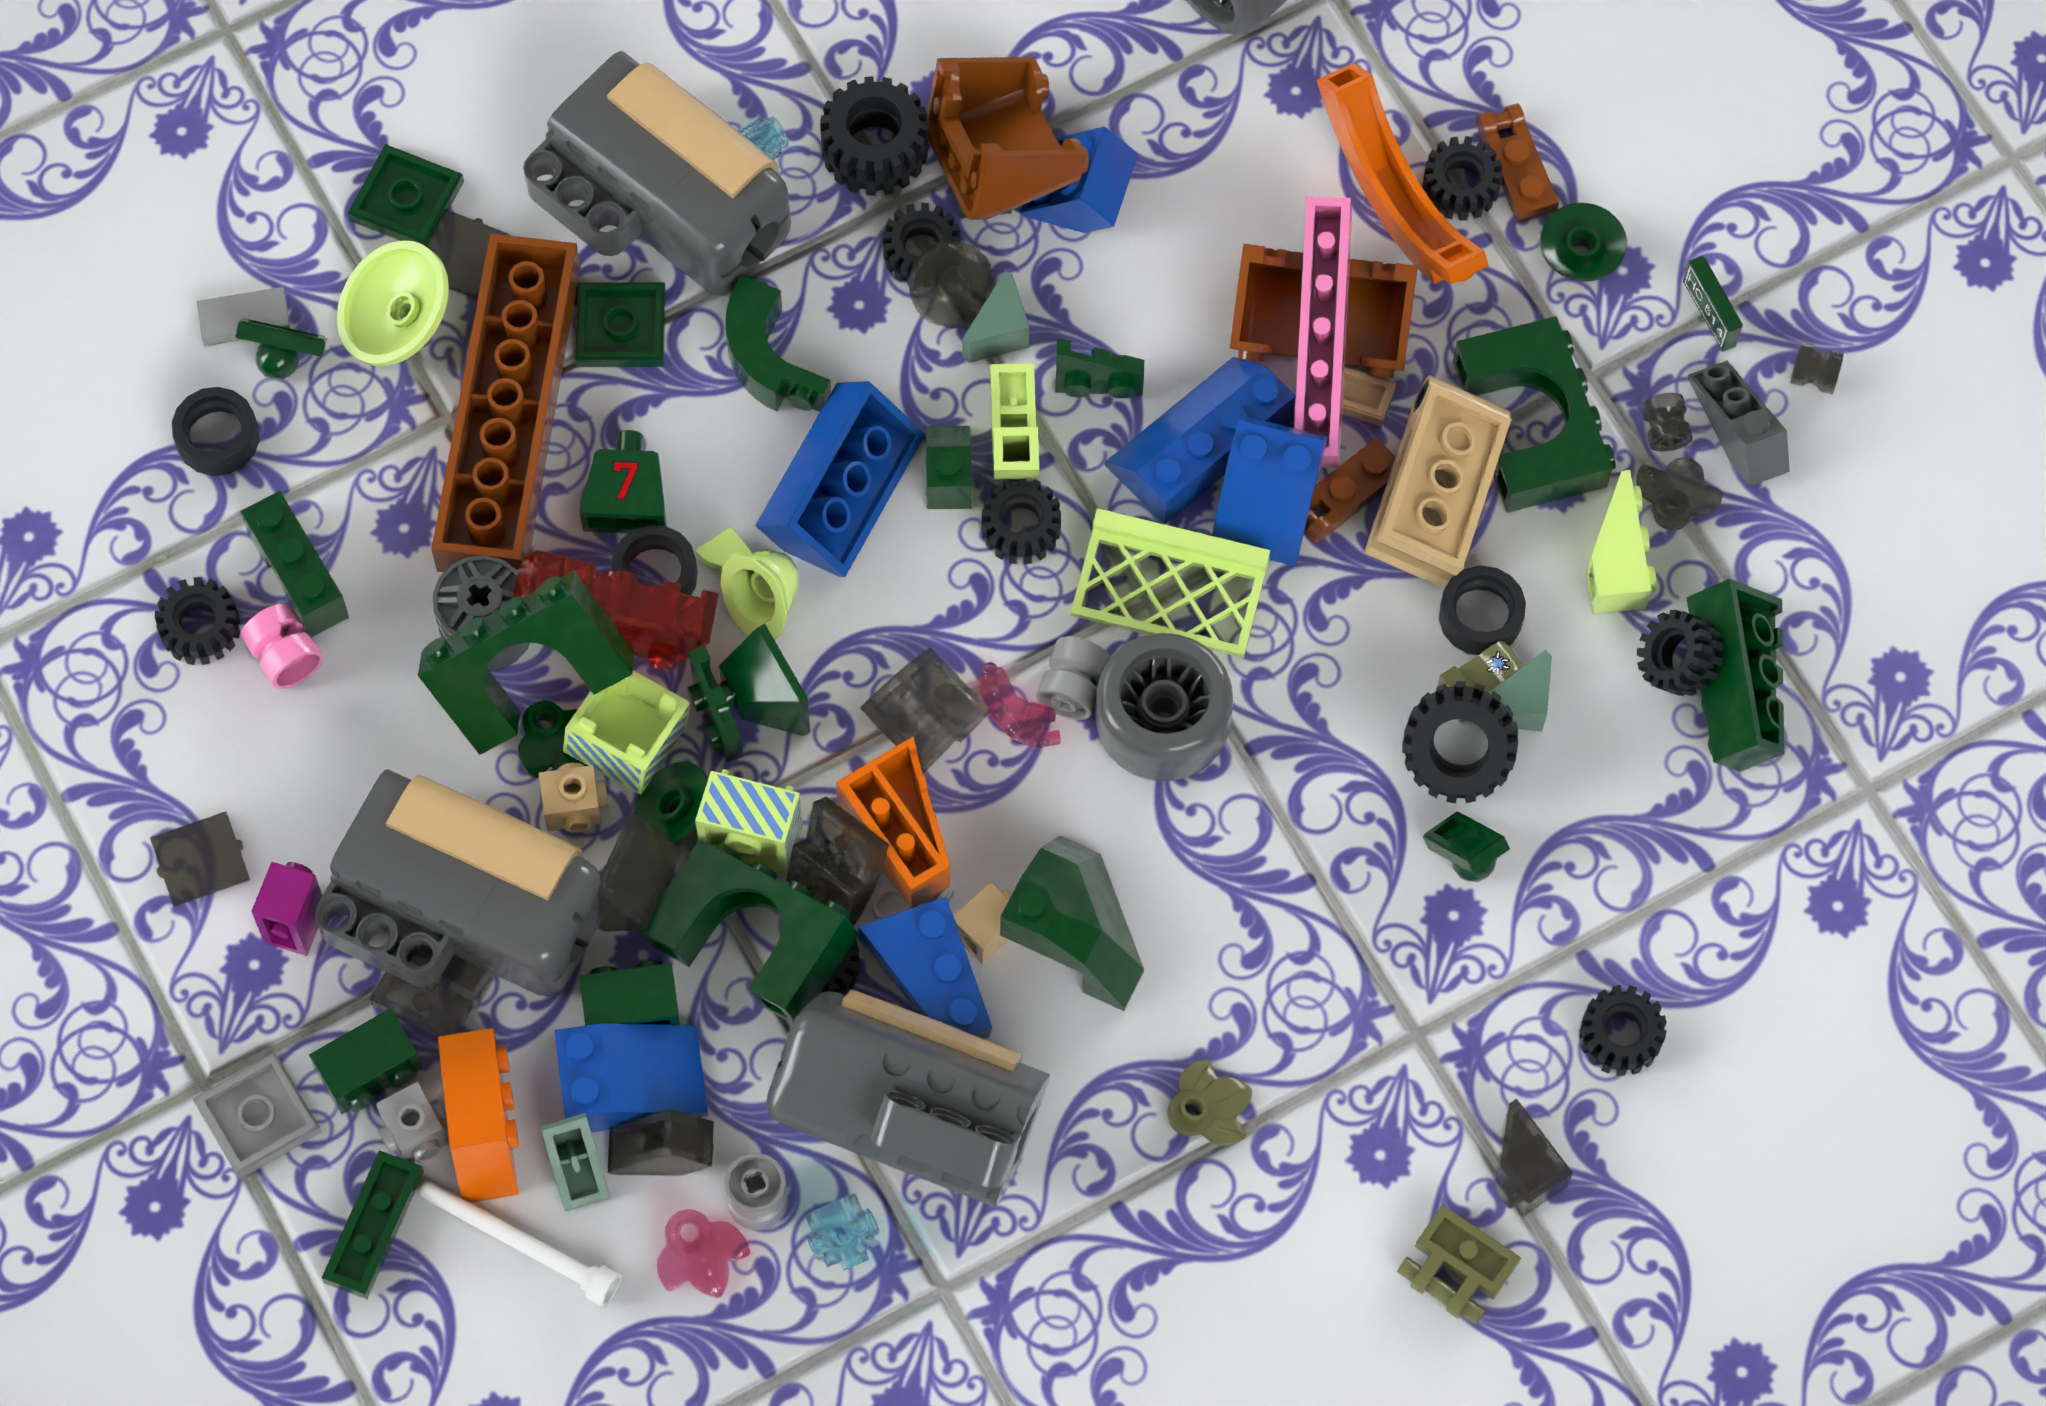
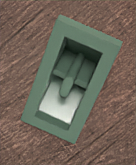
M1004 271L962 339V359L968 362L1029 348L1030 327L1013 274Z
M1544 650L1488 692L1489 694H1492L1493 691L1501 696L1500 702L1504 706L1509 705L1513 712V721L1517 722L1518 729L1540 732L1543 730L1548 711L1552 656L1547 650Z
M583 1113L541 1126L540 1130L564 1210H572L610 1198L586 1114Z

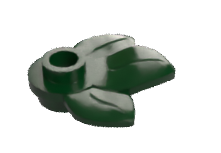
M542 700L530 705L525 710L522 717V730L525 735L518 745V757L523 769L529 776L537 779L539 778V772H546L550 767L558 770L560 766L568 763H581L584 766H588L563 752L565 727L578 709L562 710L556 703ZM545 720L551 723L552 727L543 729L538 727L536 723Z

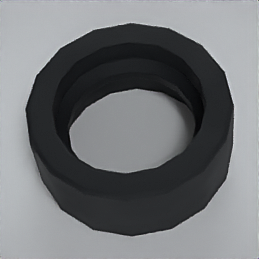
M204 388L187 396L176 408L171 422L173 439L185 464L198 473L211 476L230 474L244 467L255 455L260 441L258 423L248 401L234 390L226 388ZM214 412H226L237 416L241 423L242 432L232 445L222 450L209 452L196 448L190 440V429L199 418Z
M648 525L634 529L620 540L613 552L611 569L617 593L628 607L643 614L661 615L674 611L689 600L696 588L698 570L692 545L680 532L672 528ZM651 549L666 550L675 554L681 565V573L678 580L668 588L658 591L643 590L635 586L628 574L631 560L641 552Z
M1475 566L1462 570L1457 576H1453L1442 594L1438 619L1443 634L1453 646L1467 654L1480 655L1484 650L1497 642L1505 641L1508 646L1514 643L1522 629L1526 600L1522 588L1511 575L1495 567ZM1473 590H1485L1500 596L1507 604L1509 610L1508 619L1504 626L1499 630L1490 632L1474 631L1465 626L1459 620L1456 613V605L1461 595Z

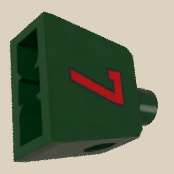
M634 430L620 431L617 434L616 450L599 449L595 452L580 505L583 532L630 533L634 529L648 525L667 526L659 455L654 451H643L644 436L642 433Z

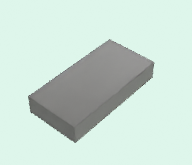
M284 287L197 301L204 346L243 340L235 338L238 322L243 318L290 328Z

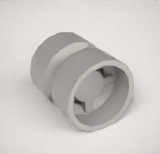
M1073 636L1060 637L1057 639L1049 659V666L1052 670L1044 672L1037 690V701L1047 710L1066 718L1076 720L1089 718L1096 703L1097 692L1094 688L1098 686L1101 673L1111 656L1101 646L1091 641Z
M756 1152L745 1154L733 1161L726 1172L724 1180L729 1213L736 1223L746 1229L758 1231L771 1228L782 1219L787 1210L788 1195L784 1170L778 1161L769 1155Z

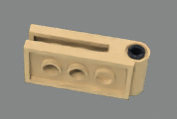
M1429 375L1415 398L1364 553L1445 588L1452 575L1457 576L1464 568L1511 422L1510 411Z

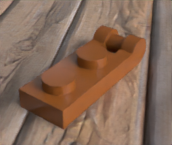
M1516 103L1505 106L1503 112L1492 114L1491 111L1478 114L1476 116L1477 127L1483 142L1486 143V150L1489 151L1493 148L1497 153L1496 160H1501V172H1503L1501 185L1517 223L1556 211L1559 206L1558 198L1526 126L1525 116L1520 104ZM1509 128L1512 136L1501 139L1498 131Z
M1377 437L1316 484L1306 524L1307 530L1305 532L1314 544L1321 542L1385 491L1396 457ZM1320 506L1327 514L1319 517L1313 510Z

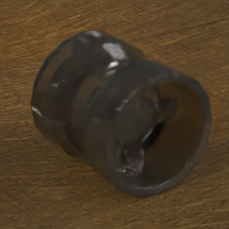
M1801 342L1790 384L1803 387L1808 383H1812V385L1818 388L1819 392L1833 395L1844 353L1832 349L1828 352L1820 353L1817 352L1815 345Z
M1662 393L1652 396L1642 403L1643 418L1650 425L1647 437L1652 450L1660 452L1673 451L1688 445L1692 441L1691 426L1684 419L1687 407L1683 395L1678 393Z

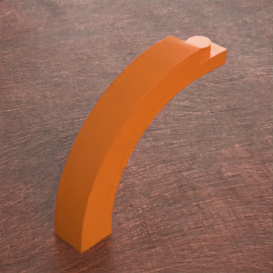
M1351 63L1317 79L1330 122L1361 189L1390 236L1413 265L1418 266V270L1434 284L1443 280L1450 284L1463 282L1473 277L1475 272L1488 267L1485 251L1459 233L1444 218L1413 174L1391 130L1373 75L1357 64Z

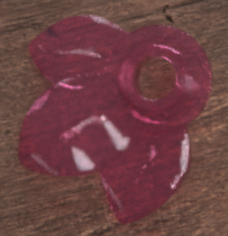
M693 1209L681 1210L675 1213L666 1224L665 1240L667 1245L657 1258V1273L667 1291L680 1287L688 1280L701 1293L719 1298L724 1294L728 1283L729 1266L727 1261L740 1260L749 1256L750 1248L743 1234L729 1222H709L707 1217L699 1211ZM685 1224H692L697 1229V1237L692 1242H687L681 1237L680 1231Z

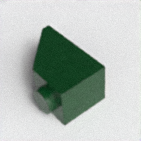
M970 425L926 426L927 509H971Z

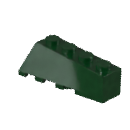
M1727 579L1686 597L1689 613L1714 624L1713 628L1719 630L1721 637L1716 641L1724 645V651L1716 653L1717 657L1723 658L1722 666L1714 664L1712 670L1718 673L1715 680L1705 679L1709 687L1702 691L1703 697L1701 699V706L1706 715L1709 732L1708 748L1713 757V763L1741 772L1784 755V704L1776 697V688L1783 684V669L1776 664V649L1783 646V631L1778 627L1775 628V615L1783 613L1782 599L1732 579Z

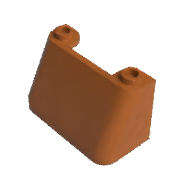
M1035 57L937 58L926 111L928 141L968 220L990 219L1078 182L1082 173H1086L1088 169L1089 156L1087 149L1081 145L1078 139H1065L1062 147H1060L1041 111L1042 102L1047 99L1049 94V80L1046 74H1042Z
M1243 244L1230 349L1238 350L1237 359L1263 362L1264 353L1298 358L1303 272L1302 252L1284 249L1274 250L1272 248H1265V246ZM1350 259L1345 364L1367 366L1368 375L1393 379L1395 370L1404 371L1418 266L1401 263L1382 264L1379 261Z

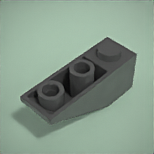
M1728 360L1688 374V380L1730 463L1749 486L1790 472L1787 430Z

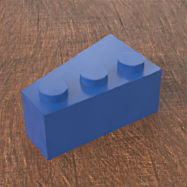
M947 897L858 926L859 935L857 938L884 969V973L891 982L895 983L916 1013L983 1039L990 1036L992 1025Z

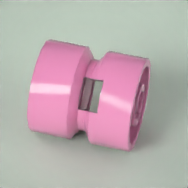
M286 603L276 604L260 611L246 623L241 632L244 643L254 658L261 660L262 670L272 685L278 689L289 688L304 681L320 667L324 659L322 652L310 634L303 633L304 626L292 607Z

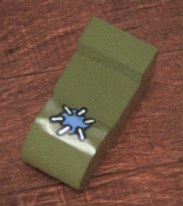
M1501 641L1490 646L1479 656L1461 667L1456 668L1454 666L1440 674L1438 686L1446 684L1447 687L1455 686L1456 681H1466V686L1475 687V683L1485 686L1484 691L1488 693L1524 665L1505 641Z

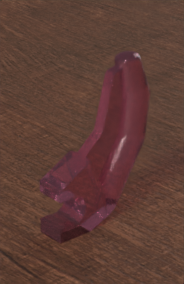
M993 662L983 664L978 688L986 712L995 723L1016 743L1038 748L1060 745L1061 737L1059 730L1046 732L1041 729L1043 723L1056 721L1055 708L1032 701L1029 703L1018 697L1002 667H997Z

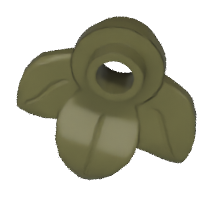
M1209 1060L1194 1062L1184 1069L1178 1078V1093L1171 1099L1167 1108L1169 1123L1177 1133L1183 1136L1201 1134L1216 1145L1228 1146L1245 1139L1246 1133L1236 1117L1249 1105L1252 1098V1089L1237 1078L1222 1077L1217 1079L1214 1067ZM1185 1107L1193 1109L1198 1115L1193 1116L1189 1114Z

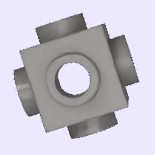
M418 1082L376 1103L381 1119L385 1124V1127L378 1131L391 1155L399 1151L404 1160L410 1162L416 1160V1162L420 1163L436 1156L441 1151V1146L448 1143L443 1129L447 1126L446 1114L438 1100L429 1103Z

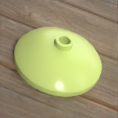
M396 241L379 247L359 263L343 288L337 310L338 333L344 347L352 356L369 365L390 366L408 359L432 338L444 316L449 293L447 272L440 258L432 250L420 243Z

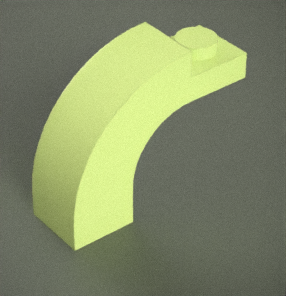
M1034 363L990 364L994 479L1039 478L1038 427H1036Z

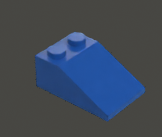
M1241 415L1237 420L1212 536L1270 550L1271 561L1296 566L1328 437Z
M600 1023L554 1030L565 1119L585 1113L591 1132L708 1116L696 1025Z

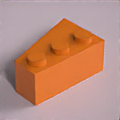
M912 736L836 782L838 806L910 909L921 905L950 887L949 859L937 817L933 811L927 782L917 755L915 740Z
M494 1028L439 1036L438 1044L449 1144L461 1198L471 1203L519 1195L513 1148L519 1147L518 1132L515 1119L508 1120L507 1113L509 1110H515L511 1082L503 1083L502 1077L503 1073L510 1072L506 1045L497 1046Z

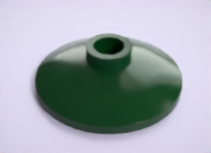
M1573 203L1557 209L1547 218L1540 235V248L1545 261L1555 272L1571 280L1589 282L1607 277L1620 266L1627 249V237L1622 224L1610 211L1595 204ZM1584 246L1589 252H1580L1574 249V247Z
M685 761L670 764L658 771L636 801L634 826L638 835L646 842L658 846L674 843L687 835L696 826L695 820L708 781L706 773L696 764Z

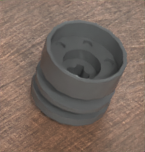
M488 555L466 557L450 565L439 577L433 592L434 614L439 626L440 637L447 639L460 632L469 621L478 617L484 619L499 611L508 600L514 597L523 598L527 596L526 585L518 570L505 560ZM530 643L515 644L498 652L489 662L490 670H501L517 662L528 650Z

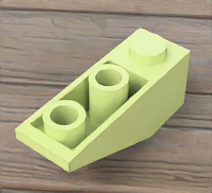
M1630 470L1621 471L1587 569L1586 576L1593 614L1646 609L1651 593L1656 592L1657 589L1654 566H1647L1645 552H1649L1650 547L1648 528L1646 525L1640 526L1638 512L1642 511V493L1639 485L1633 486Z

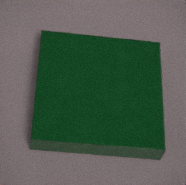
M385 144L347 213L348 219L351 222L397 240L414 241L429 248L464 183L463 174Z
M578 282L576 367H664L665 282Z

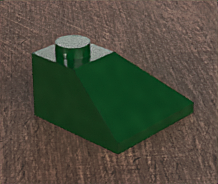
M766 624L757 627L719 665L721 682L718 685H721L729 708L734 706L742 720L804 736L810 733L808 697Z

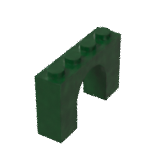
M1557 316L1456 342L1453 363L1464 391L1478 396L1510 387L1536 389L1549 396L1557 404L1564 418L1565 427L1554 439L1541 445L1499 456L1493 476L1507 513L1606 488L1611 472L1616 468L1613 450L1610 444L1603 443L1599 432L1602 429L1598 409L1595 405H1589L1585 394L1588 391L1584 371L1582 368H1576L1573 362L1574 347L1572 338L1568 330L1562 331Z
M575 571L561 578L559 576L549 578L535 592L523 598L514 597L508 600L499 611L484 619L478 617L469 621L460 632L447 639H435L421 652L418 677L479 755L518 735L520 710L495 679L489 668V662L501 650L520 643H537L548 646L558 651L568 660L593 695L632 675L634 662L633 648Z
M699 840L639 931L654 949L690 967L715 928L730 914L740 909L754 906L766 907L777 911L781 917V933L778 943L748 990L763 1008L793 1023L796 1016L806 1005L822 992L858 937V932L848 920L851 914L831 900H827L825 905L814 900L813 893L795 881H790L786 885L776 880L778 876L759 862H754L752 866H749L740 861L741 856L736 851L722 843H718L716 847H713Z

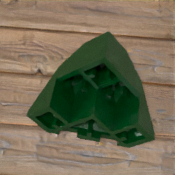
M1062 836L1056 837L1041 847L1019 879L1000 916V936L1083 973V993L1125 1011L1144 973V967L1101 854Z

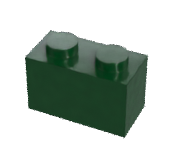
M648 960L638 963L635 968L617 970L615 967L602 966L592 969L589 974L579 975L585 1026L600 1023L680 1025L672 963L663 964V962L658 960Z
M391 1008L309 1054L316 1073L341 1115L349 1110L356 1112L366 1108L376 1099L378 1093L391 1086L399 1088L406 1085L416 1077L417 1071L423 1068L418 1052Z

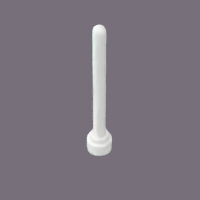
M424 1181L419 1185L418 1194L421 1198L581 1284L580 1290L586 1292V1298L599 1306L606 1307L617 1292L622 1280V1274L606 1265L601 1267L592 1265L588 1267L431 1181Z

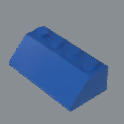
M1232 357L1106 460L1105 466L1163 524H1166L1225 475L1237 420L1241 415L1285 426L1293 419L1296 395L1266 366Z
M871 382L836 383L755 526L784 552L838 577H846L923 440L925 433Z

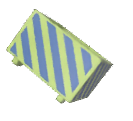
M633 670L631 676L595 695L591 691L565 727L563 752L588 766L593 765L595 770L641 795L687 727L691 702Z
M722 769L721 773L711 771L695 820L698 841L702 840L713 847H716L718 843H722L736 851L741 856L740 861L749 866H752L754 862H759L773 872L788 876L803 828L800 793L794 792V787L789 785L786 786V789L731 776L730 771Z

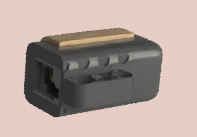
M619 51L608 58L552 113L547 122L548 132L546 133V139L524 162L523 171L531 199L596 252L604 256L618 255L638 236H641L658 253L703 289L714 295H727L732 292L741 274L748 277L759 266L761 261H764L785 241L790 232L791 215L788 189L785 181L779 175L777 163L653 64L645 62L640 65L624 51ZM547 174L553 176L552 178L546 181L537 180V178L542 175ZM575 200L585 201L582 205L576 207L568 205ZM608 225L617 227L610 232L600 231L601 228Z
M386 769L376 780L333 856L330 865L332 872L330 876L331 882L316 907L315 918L320 933L327 944L413 985L423 987L437 982L454 954L472 965L534 994L549 997L559 994L567 986L585 952L583 948L588 947L603 920L606 902L600 874L595 866L584 859L580 848L422 775H417L411 780ZM344 914L350 917L349 921L342 927L333 928L328 926L331 918L336 915ZM384 933L391 936L388 943L381 947L369 945L371 938L377 934ZM425 952L432 955L431 960L423 966H413L410 964L411 958L418 953Z
M853 989L847 995L828 991L814 997L791 1024L781 1053L782 1060L778 1062L767 1094L766 1104L771 1117L784 1126L997 1207L1015 1176L1051 1074L1021 1063L1023 1054L935 1019Z

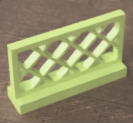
M1097 508L1090 542L1071 609V616L1147 635L1157 633L1178 634L1194 639L1212 651L1244 658L1270 562V550ZM1099 543L1118 547L1125 561L1104 573L1095 559ZM1127 550L1139 553L1131 557ZM1150 555L1160 557L1169 571L1147 583L1136 563ZM1170 560L1180 562L1182 564L1174 568ZM1192 566L1204 568L1212 582L1190 594L1179 574ZM1094 567L1095 571L1098 574V577L1090 581L1092 569ZM1130 567L1142 587L1120 599L1108 579ZM1214 571L1221 572V573H1225V574H1224L1223 576L1217 578V576H1216V574L1214 573ZM1236 576L1254 580L1251 595L1236 604H1233L1222 584ZM1174 578L1185 598L1163 610L1152 589ZM1101 583L1105 585L1114 600V603L1100 611L1083 607L1086 592ZM1217 588L1228 608L1206 620L1195 600ZM1146 593L1158 613L1145 621L1132 619L1124 605ZM1190 604L1201 624L1187 632L1176 630L1168 615ZM1247 606L1245 618L1243 620L1242 616L1238 611ZM1119 609L1123 616L1111 613ZM1233 614L1242 629L1238 645L1219 640L1211 626ZM1163 620L1166 627L1156 625L1155 623ZM1206 630V632H1207V634L1209 635V637H1205V636H1201V635H1197V634H1199V633H1201L1202 631Z

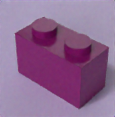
M271 861L251 910L264 943L305 956L308 955L319 928L315 918V910L323 896L316 876L308 867L296 862H287L285 866Z

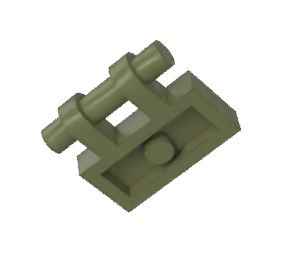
M1441 1205L1415 1244V1248L1429 1256L1428 1259L1421 1266L1409 1257H1406L1398 1268L1397 1273L1411 1281L1410 1287L1420 1294L1426 1291L1447 1306L1446 1311L1457 1319L1461 1315L1477 1325L1485 1314L1486 1309L1471 1300L1477 1290H1480L1494 1300L1519 1264L1521 1257L1444 1205ZM1442 1266L1465 1280L1459 1290H1456L1436 1276Z

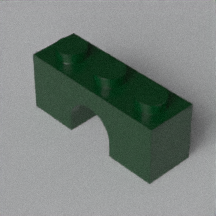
M281 491L240 511L249 537L267 567H271L276 574L290 606L302 622L307 634L313 637L349 618L340 590Z

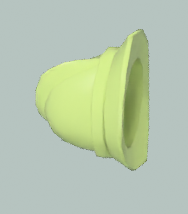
M771 548L756 551L748 557L733 553L722 566L720 581L723 601L732 621L747 636L757 627L766 624L775 640L784 632L786 617L798 590V569L790 556L785 553L771 551Z

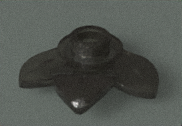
M1676 458L1667 465L1665 471L1645 464L1641 465L1638 469L1636 486H1640L1642 497L1652 503L1651 511L1654 519L1664 529H1682L1692 521L1694 516L1710 515L1721 504L1723 491L1712 486L1703 485V469L1692 458Z

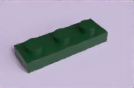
M378 1151L321 1277L323 1283L368 1299L424 1173L422 1166L386 1152Z

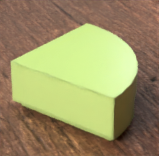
M732 526L695 550L697 559L712 569H722L723 564L733 553L745 557L752 554L751 550Z

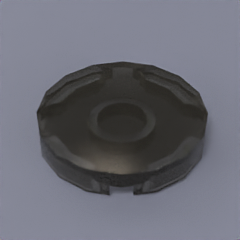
M960 241L939 242L924 250L914 262L909 277L910 298L917 312L930 323L945 328H958L969 323L972 324L995 287V277L992 276L991 264L987 257L975 246Z

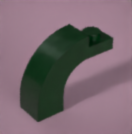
M741 274L729 298L725 317L728 354L736 377L750 395L774 411H778L784 398H787L799 409L806 411L814 409L820 412L831 394L830 379L786 362L772 350L768 343L771 331L783 311L781 290Z

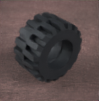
M874 76L864 77V83L858 84L856 80L847 82L846 91L838 88L833 93V101L827 100L823 107L824 115L820 119L822 158H825V167L828 172H834L835 181L840 185L848 182L849 190L858 193L861 188L866 189V195L876 196V190H884L885 195L894 193V186L899 185L903 189L910 185V176L917 178L920 175L922 164H926L928 158L927 112L925 106L921 107V99L916 93L908 94V86L901 82L894 86L892 85L891 78L883 77L882 82H874ZM868 127H883L897 135L890 142L877 146L865 145L853 138L857 132Z
M1456 681L1455 686L1447 687L1446 684L1440 685L1432 694L1427 692L1410 713L1402 742V753H1405L1406 756L1404 763L1408 772L1412 770L1414 773V782L1419 787L1424 784L1429 788L1428 794L1437 798L1438 794L1447 796L1446 802L1456 803L1457 798H1465L1466 803L1475 802L1476 797L1483 794L1486 798L1493 794L1494 788L1497 785L1502 786L1507 780L1510 770H1513L1519 743L1517 722L1513 721V712L1509 705L1504 706L1500 702L1501 696L1494 691L1492 694L1484 691L1485 686L1475 683V687L1466 686V681ZM1454 719H1464L1475 723L1484 731L1488 739V748L1485 755L1477 762L1467 765H1457L1445 760L1434 746V734L1437 728L1443 723Z

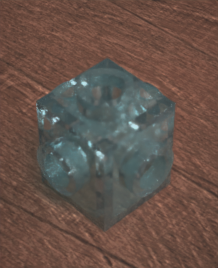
M856 1193L805 1215L812 1233L807 1235L810 1248L818 1261L824 1259L827 1268L840 1262L844 1271L869 1260L866 1250L878 1245L874 1237L879 1234L877 1222L869 1208L862 1209ZM840 1228L847 1234L846 1241L840 1236Z

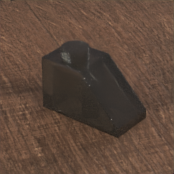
M1515 1099L1509 1103L1504 1117L1495 1181L1497 1182L1495 1189L1500 1199L1508 1208L1512 1209L1515 1207L1521 1216L1524 1217L1567 1188L1573 1172L1521 1103Z
M669 1109L609 1128L607 1173L613 1175L682 1176L712 1167L714 1121L675 1109Z

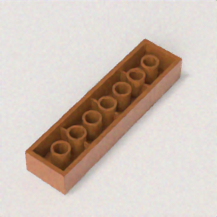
M490 233L431 548L437 572H445L450 565L466 557L488 555L505 560L518 570L525 582L581 269L577 243Z

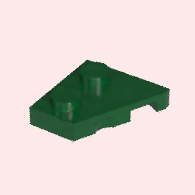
M1057 339L1055 393H1065L1071 397H1085L1089 394H1109L1114 398L1121 399L1129 398L1133 395H1143V359L1128 355H1117L1109 350L1097 347L1091 350V356L1071 351L1070 340Z
M702 646L689 651L693 685L688 686L687 691L695 711L704 710L709 724L704 725V730L713 751L721 748L726 762L744 756L742 739L721 685L717 684L711 671V658L706 646Z

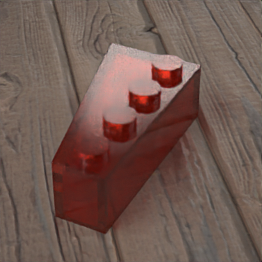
M536 550L519 563L512 598H523L538 590L539 586L549 578L554 576L561 578L575 571L633 648L634 656L646 659L650 666L659 669L674 668L689 658V651L710 643L719 593L703 590L701 598L680 593L681 584L663 580L661 586L637 583L636 573L623 570L606 571L602 574L595 573L596 566L594 563Z

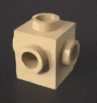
M568 763L560 766L558 770L539 772L547 831L565 829L568 832H583L589 830L592 825L602 824L600 808L609 807L605 780L596 781L593 765L584 766L581 763Z

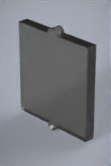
M446 209L426 247L432 250L442 261L447 272L449 290L452 289L478 300L490 233L509 236L511 234L483 224L481 218L472 220Z
M227 811L150 837L160 866L156 870L160 878H164L174 907L250 880L241 854L244 846L241 840H236Z

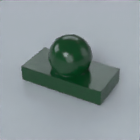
M243 318L238 322L235 338L261 343L255 353V362L258 370L265 377L272 380L288 378L296 371L299 364L298 352L323 357L327 338L323 335Z
M1457 811L1422 836L1428 849L1451 861L1453 869L1459 877L1470 882H1480L1487 879L1495 869L1497 858L1510 850L1503 835Z

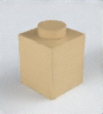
M991 882L953 915L964 947L982 965L1009 941V939L1000 936V916L1012 893L1007 889L1000 891Z

